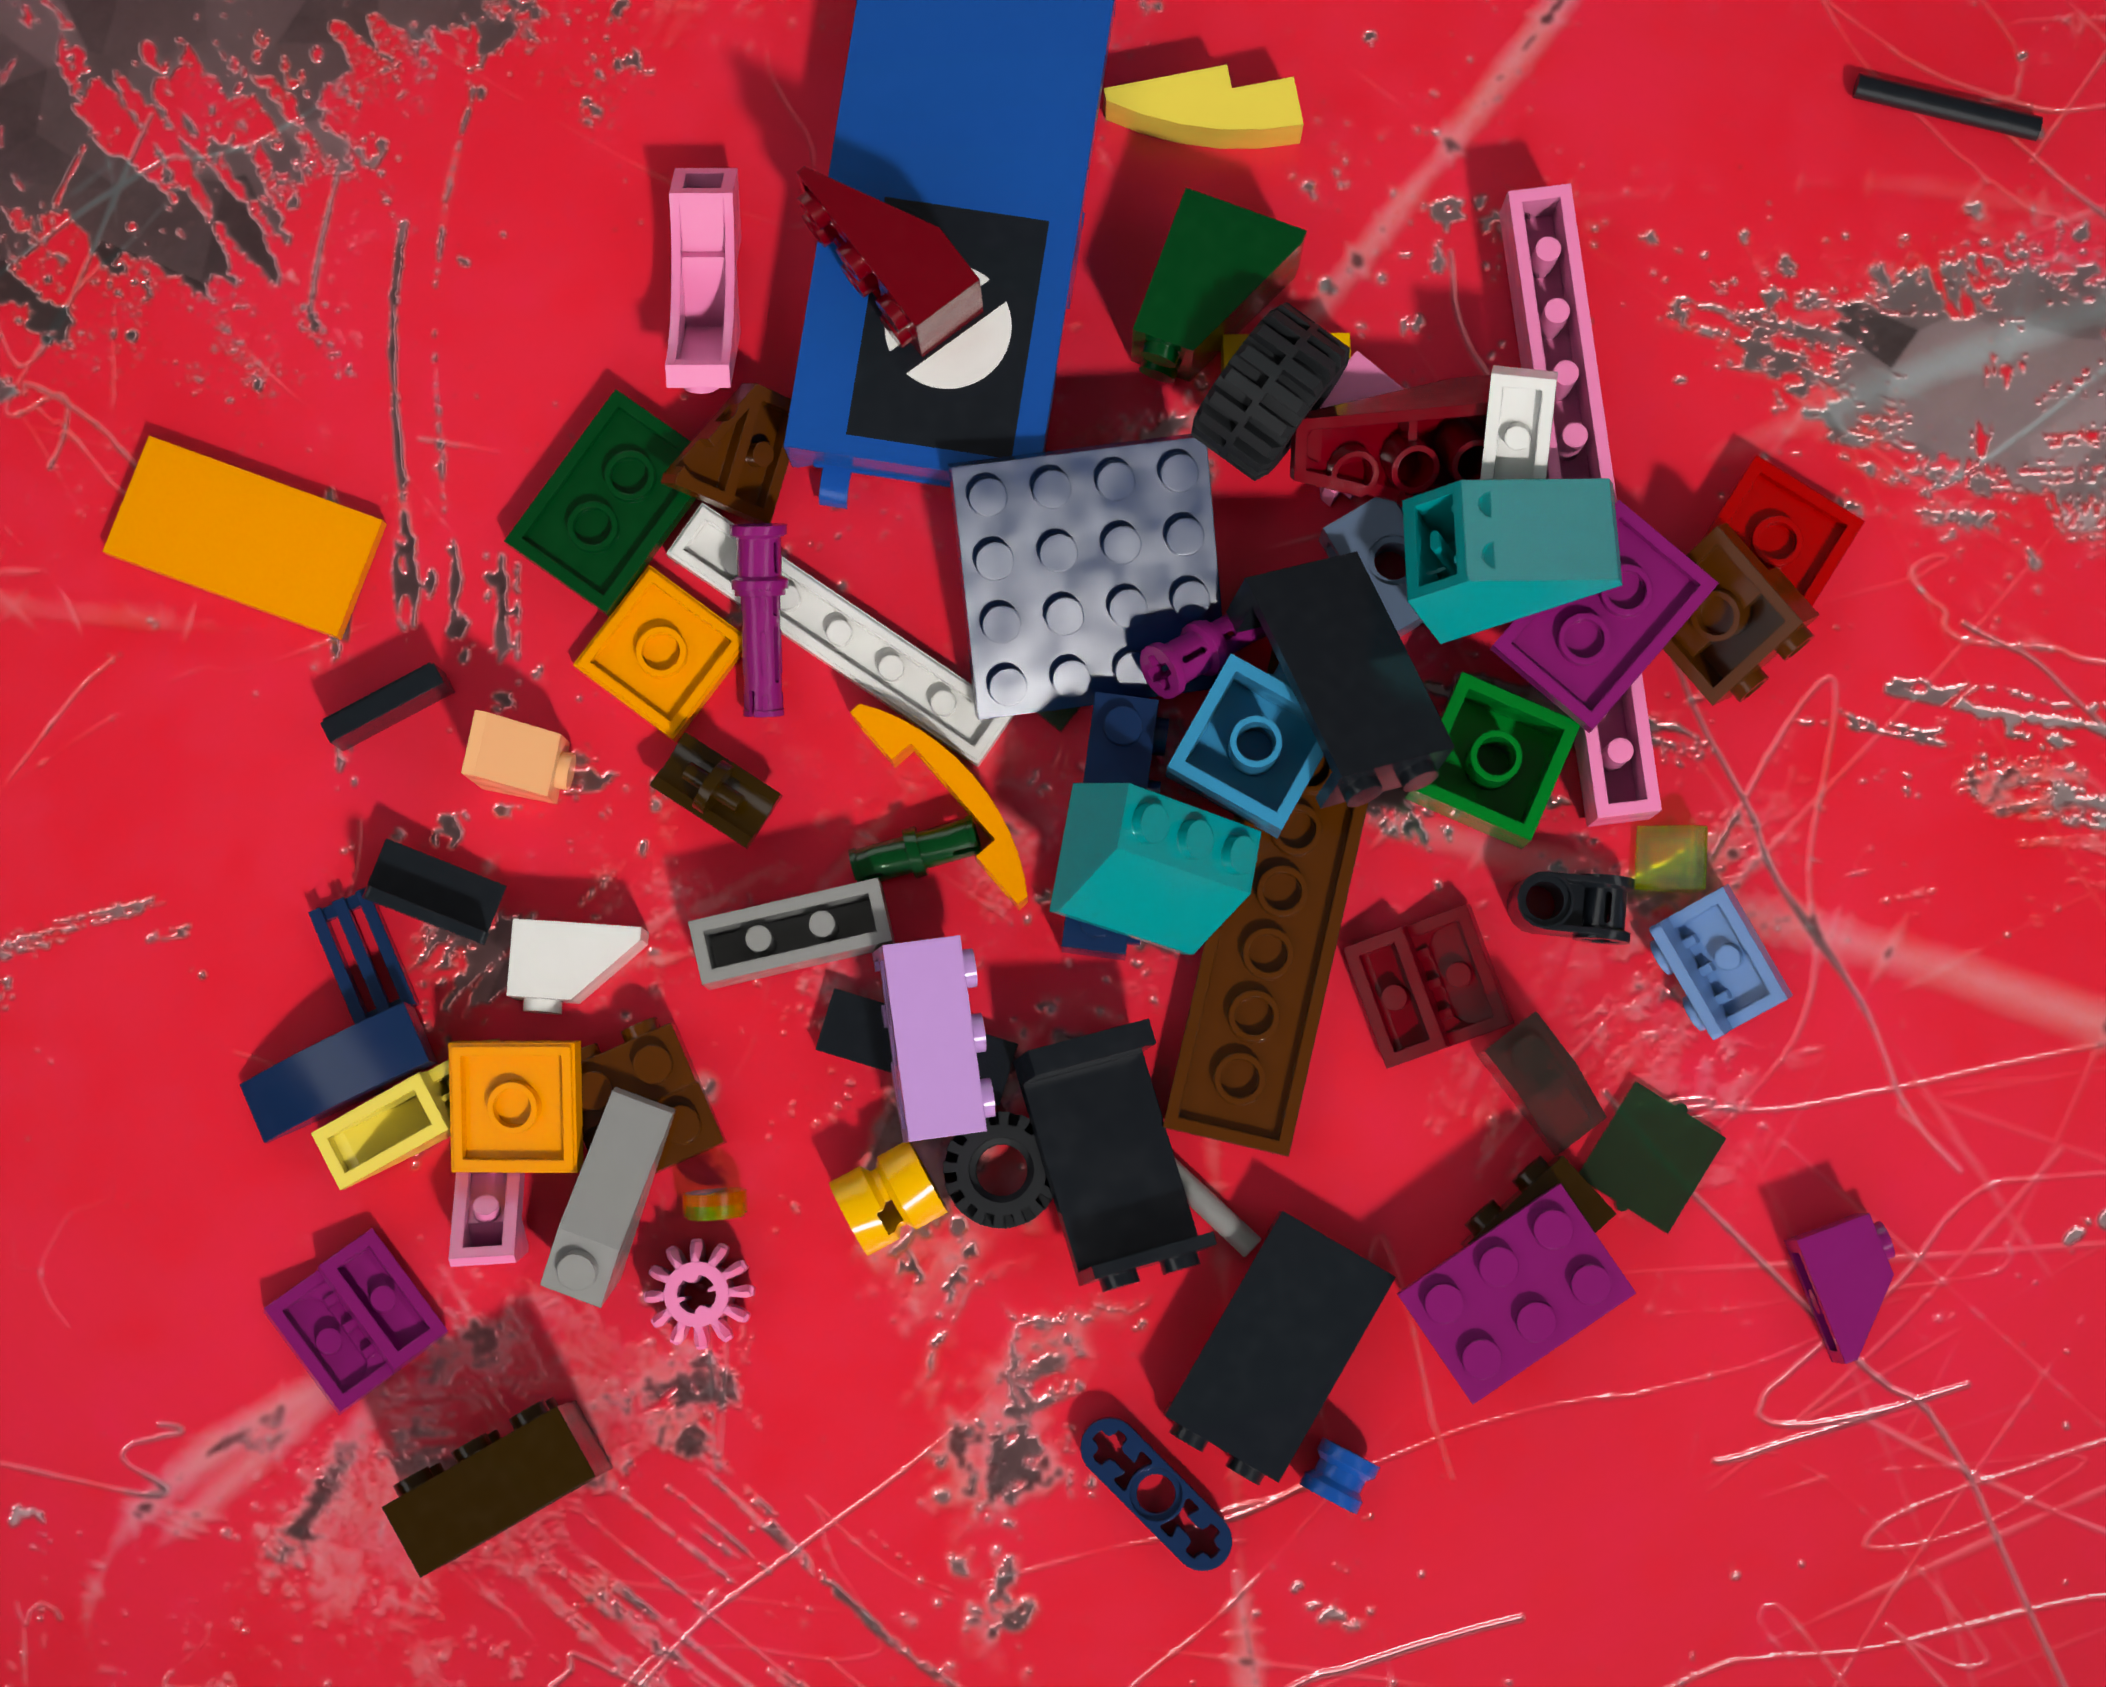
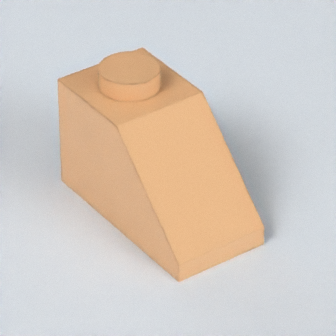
M475 710L461 773L483 790L557 804L560 789L568 791L571 787L576 766V754L568 752L570 742L559 733L489 712Z

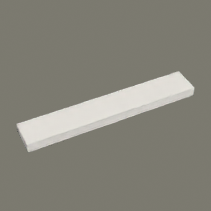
M702 502L666 554L668 558L741 606V597L735 596V590H732L731 580L738 576L737 541L735 537L730 535V525H734V523ZM782 557V575L789 579V588L786 589L785 595L780 596L781 634L979 767L1014 716L978 720L975 715L972 684Z

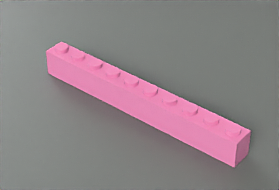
M1571 183L1508 191L1499 216L1521 368L1558 372L1546 479L1609 478L1613 483L1616 503L1617 496ZM1641 673L1590 733L1580 726L1574 742L1587 827L1649 820L1662 811L1645 689Z

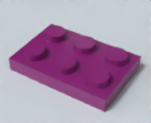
M1620 500L1615 503L1623 585L1514 620L1490 648L1491 651L1588 733L1597 726L1719 584Z
M1557 1183L1397 1293L1472 1404L1487 1396L1636 1294L1561 1183Z

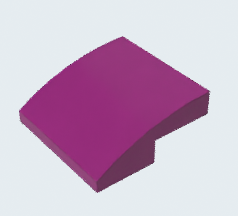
M373 1228L318 1266L316 1272L264 1308V1314L338 1415H341L448 1333L447 1328Z

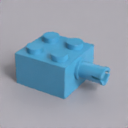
M1230 654L1167 765L1165 775L1167 778L1277 839L1324 756L1280 663L1275 672L1269 674Z

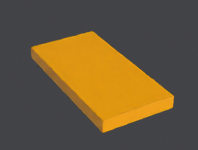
M148 436L102 552L110 557L342 640L387 524L382 519Z

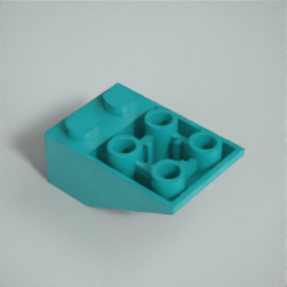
M1609 478L1460 480L1402 500L1407 601L1440 644L1623 585L1613 483Z

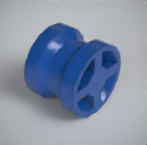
M1322 1437L1317 1447L1319 1459L1314 1469L1304 1472L1299 1484L1334 1504L1357 1514L1363 1503L1360 1492L1367 1481L1375 1479L1380 1467Z

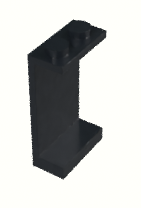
M1358 552L1246 577L1226 613L1236 633L1259 627L1263 628L1330 766L1332 773L1315 797L1320 808L1344 802L1349 807H1357L1372 801L1384 791L1402 787L1405 792H1412L1424 788L1435 781L1439 776V768L1455 746Z
M1149 1018L1028 1050L1013 1061L1078 1284L1083 1286L1099 1281L1102 1292L1140 1282L1137 1270L1160 1263L1163 1275L1199 1265L1201 1263L1197 1252L1217 1244L1214 1232L1199 1236L1197 1234L1166 1128L1163 1127L1164 1121L1143 1055L1145 1050L1156 1044Z
M1284 1211L1278 1212L1266 1233L1268 1234L1240 1285L1172 1402L1168 1403L1163 1412L1166 1417L1175 1421L1169 1433L1203 1452L1207 1443L1210 1442L1231 1454L1225 1466L1257 1485H1260L1265 1475L1279 1483L1396 1278Z

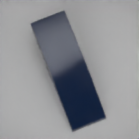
M402 1002L288 1057L240 1084V1087L264 1143H269L384 1091L383 1088L437 1065L438 1062L414 1006Z

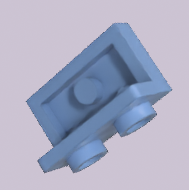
M1729 884L1649 927L1650 933L1654 938L1650 942V947L1655 960L1666 974H1675L1687 995L1682 998V1002L1688 1017L1698 1030L1703 1031L1706 1029L1713 1040L1718 1039L1737 1026L1793 996Z

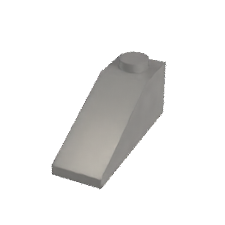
M618 1087L612 1090L559 1224L540 1286L599 1308L603 1306L621 1280L676 1109Z

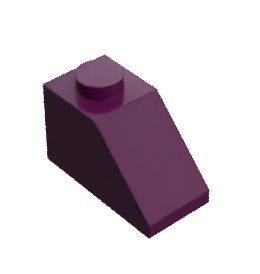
M1855 1213L1784 1240L1830 1359L1835 1363L1848 1364L1858 1360L1894 1276L1889 1263V1259L1895 1257L1892 1240L1881 1221L1873 1223L1870 1213Z

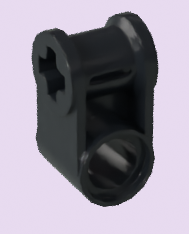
M1550 871L1537 872L1518 882L1512 888L1507 899V912L1515 926L1521 931L1531 934L1570 937L1573 940L1597 944L1627 945L1630 944L1631 934L1624 930L1627 893L1634 890L1635 879L1607 874L1577 875ZM1539 886L1551 893L1555 908L1549 919L1536 918L1527 908L1526 896L1531 887Z

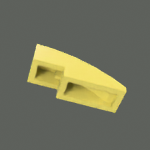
M1226 64L1104 88L1103 109L1105 119L1140 134L1179 144L1218 149H1262L1300 144L1304 123L1294 76L1232 88Z
M491 1039V1040H482V1041H500V1039ZM449 1059L429 1071L416 1073L311 1133L339 1190L349 1188L451 1137Z

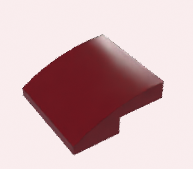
M1470 904L1461 905L1408 926L1398 927L1343 948L1387 1069L1514 1024Z

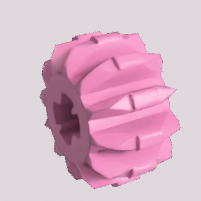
M701 1238L692 1239L690 1244L691 1262L687 1261L685 1255L677 1246H671L666 1250V1254L675 1270L671 1272L662 1266H651L649 1275L666 1284L664 1290L646 1291L644 1293V1301L647 1303L665 1301L667 1309L655 1314L651 1319V1323L655 1328L666 1325L672 1319L678 1321L671 1332V1343L675 1345L681 1344L686 1339L690 1328L694 1327V1343L698 1350L707 1349L710 1342L709 1325L712 1326L718 1338L723 1342H728L733 1339L734 1334L724 1317L728 1315L734 1320L743 1323L749 1321L751 1313L745 1308L735 1305L734 1300L735 1297L747 1298L754 1296L756 1288L754 1285L748 1284L734 1286L732 1279L744 1274L749 1266L745 1260H740L724 1269L722 1265L729 1255L730 1247L728 1245L719 1243L714 1248L709 1261H706L704 1240ZM706 1277L714 1285L707 1290L708 1292H716L714 1304L700 1305L694 1311L687 1304V1301L691 1300L692 1296L684 1295L686 1284L700 1283Z

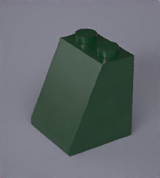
M1185 188L1133 327L1131 361L1141 364L1139 367L1140 372L1155 380L1174 383L1177 377L1190 382L1221 351L1224 334H1238L1295 278L1307 230Z

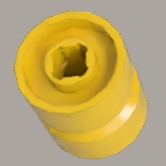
M911 1142L901 1143L877 1156L876 1168L871 1171L859 1166L829 1182L831 1191L845 1219L867 1256L899 1240L902 1226L907 1224L914 1229H919L948 1213L940 1194Z

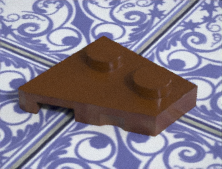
M742 383L663 473L660 483L750 522L771 523L789 463V458L784 449V441L791 399L757 383Z

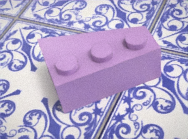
M960 935L882 945L872 953L875 972L880 971L885 1002V1005L881 1006L884 1028H888L892 1054L891 1072L903 1143L987 1131L986 1118L995 1117L996 1111L991 1079H980L977 1053L986 1052L987 1044L982 1014H971L968 988L977 987L978 985L973 949H962Z

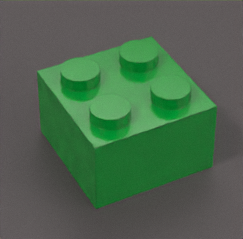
M1462 672L1454 683L1440 715L1455 748L1439 768L1438 778L1424 788L1407 792L1404 799L1522 849L1532 840L1580 725L1569 717Z

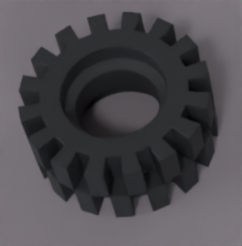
M998 1111L995 1113V1117L986 1118L987 1131L956 1135L950 1141L946 1158L943 1162V1173L948 1195H950L961 1213L980 1225L1006 1229L1017 1227L1035 1219L1047 1208L1053 1196L1030 1119L1023 1115ZM996 1145L1014 1147L1024 1156L1027 1163V1177L1024 1184L1019 1190L1007 1196H997L987 1192L980 1185L977 1178L976 1168L979 1158L987 1149Z

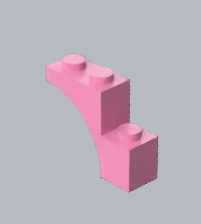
M675 168L669 191L671 310L668 349L665 361L666 387L684 388L691 393L705 394L714 392L719 388H731L741 334L737 260L742 239L738 168Z

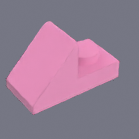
M456 1172L448 1257L450 1267L516 1263L528 1253L529 1245L522 1221L525 1173Z

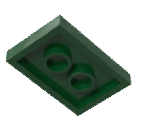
M615 389L504 542L524 558L610 617L696 500V498L660 483L663 473L691 441Z

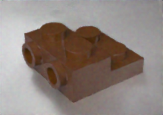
M1723 523L1715 527L1686 555L1719 584L1663 648L1712 706L1730 698L1732 695L1739 702H1742L1768 680L1769 676L1762 668L1772 658L1779 654L1786 661L1813 639L1814 635L1807 626L1820 615L1778 567L1768 570L1727 523Z
M653 1017L623 1030L621 1035L625 1043L603 1053H601L597 1043L581 1048L583 1141L588 1151L611 1092L615 1087L676 1109L655 1174L727 1142L676 1025L669 1023L660 1027L657 1018Z

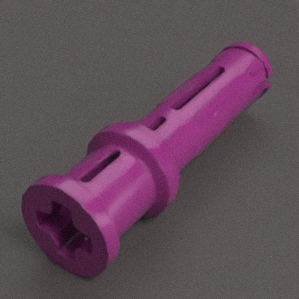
M787 524L730 525V535L735 537L737 541L738 576L731 580L732 590H735V596L741 597L744 675L743 716L777 717L784 715L780 596L785 595L786 589L789 588V579L782 575L781 537L787 534Z
M1227 614L1212 622L1194 620L1183 627L1181 635L1165 644L1155 642L1146 646L1140 655L1141 670L1153 691L1165 699H1173L1185 690L1186 683L1201 675L1214 676L1221 672L1230 654H1234L1255 641L1266 637V634L1262 627L1236 633ZM1233 631V635L1229 636L1227 634L1228 632ZM1166 664L1169 670L1163 672L1162 666Z

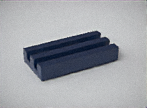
M366 887L356 891V894L348 898L342 897L333 901L332 905L325 908L319 907L308 912L355 1024L402 1002L411 1004L414 1007L420 1005L378 904L362 899ZM361 907L399 995V999L393 1002L388 1000L352 914V911ZM336 918L340 921L376 1009L370 1012L367 1011L330 921Z

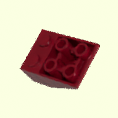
M806 166L797 171L803 194L796 199L805 213L802 215V219L824 248L832 242L837 246L836 252L844 263L840 267L855 290L863 298L871 292L877 298L875 302L882 312L879 318L901 348H904L911 342L918 353L924 357L984 312L980 279L939 227Z

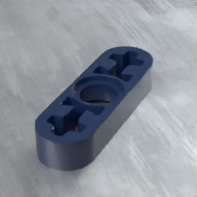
M1103 1417L1095 1420L1086 1428L1081 1439V1455L1086 1466L1183 1564L1197 1571H1208L1217 1568L1227 1559L1232 1547V1536L1225 1520L1127 1422L1116 1417ZM1101 1430L1108 1436L1115 1434L1118 1430L1122 1432L1126 1439L1123 1441L1121 1448L1134 1463L1140 1452H1144L1151 1459L1150 1463L1141 1466L1132 1474L1126 1488H1122L1114 1480L1125 1473V1470L1115 1460L1108 1458L1101 1464L1093 1456L1098 1450V1444L1093 1438ZM1149 1475H1163L1174 1485V1501L1164 1511L1150 1512L1144 1509L1138 1502L1137 1488L1140 1482ZM1188 1498L1197 1505V1508L1188 1512L1187 1517L1201 1529H1205L1210 1524H1213L1219 1530L1213 1538L1218 1549L1211 1556L1202 1550L1194 1556L1188 1553L1186 1548L1190 1545L1191 1539L1178 1523L1170 1535L1161 1527L1162 1524L1171 1521L1180 1513Z

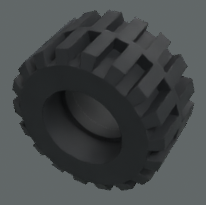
M1289 303L1281 304L1272 309L1258 323L1221 372L1195 414L1191 435L1252 480L1260 479L1269 474L1291 448V437L1309 411L1320 409L1347 367L1350 347Z

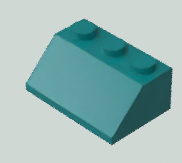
M1073 783L1049 911L1183 955H1193L1251 894L1262 831L1131 783Z

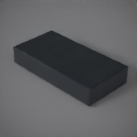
M429 662L325 717L320 724L329 742L340 750L345 751L455 693L446 674L437 665Z

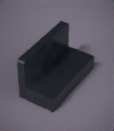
M386 838L362 899L479 945H485L489 936V928L506 886Z

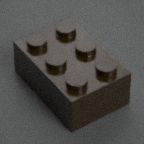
M554 1397L546 1401L542 1400L509 1419L514 1431L508 1435L501 1437L498 1430H494L489 1434L485 1433L451 1452L457 1464L449 1469L444 1470L441 1462L430 1468L429 1466L423 1468L393 1486L398 1498L384 1505L382 1509L420 1578L443 1567L613 1468L576 1400L562 1405H558Z

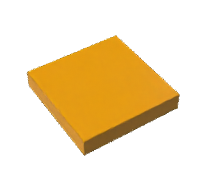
M649 565L573 666L671 740L677 742L741 658L742 633Z
M453 1041L448 1043L451 1172L578 1173L581 1171L584 1163L581 1041Z

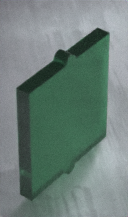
M1635 1081L1585 1160L1579 1173L1594 1189L1615 1201L1614 1207L1617 1211L1622 1212L1628 1209L1668 1234L1726 1138L1687 1114L1688 1109L1685 1104L1680 1103L1674 1106Z

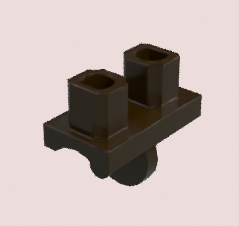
M686 732L679 740L668 761L650 784L653 789L746 849L749 848L782 798L779 792Z

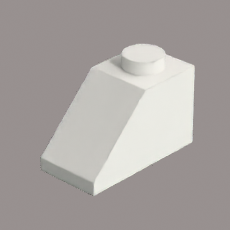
M513 918L506 996L516 1000H524V1012L562 1014V1003L580 1004L648 946L649 932L642 927Z

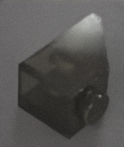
M1536 1011L1524 1017L1476 1054L1554 1156L1559 1155L1607 1118L1578 1065Z

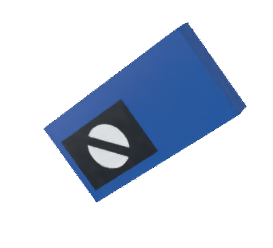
M857 0L828 177L939 227L980 279L984 312L922 357L911 342L904 348H901L892 338L879 318L882 312L875 302L877 298L871 292L863 298L855 290L840 267L844 263L836 252L837 246L834 242L824 248L817 241L784 449L792 467L800 468L814 465L816 468H823L819 489V505L847 509L852 473L951 488L948 464L1046 451L1066 310L1070 309L1081 244L1085 216L1083 208L1113 18L1116 11V0Z

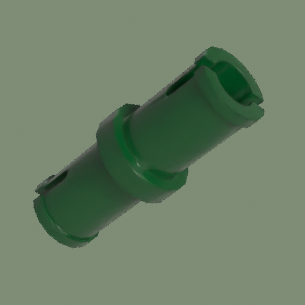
M969 815L964 819L919 832L915 826L902 830L903 836L859 849H849L848 852L852 871L857 882L873 878H879L880 882L910 873H913L916 878L929 875L928 868L976 856L982 851L973 817Z

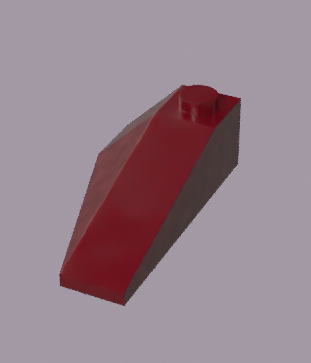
M1491 375L1451 378L1309 411L1291 437L1290 477L1297 482L1359 497L1369 495L1394 501L1401 507H1403L1402 500L1460 480H1480Z

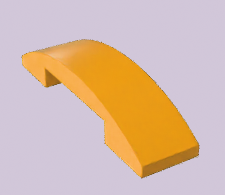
M858 704L850 711L854 722L894 768L915 752L969 815H972L973 820L992 841V843L976 855L977 863L1018 910L1023 908L1028 903V896L1018 851L999 810L973 774L945 747L919 728L880 709Z

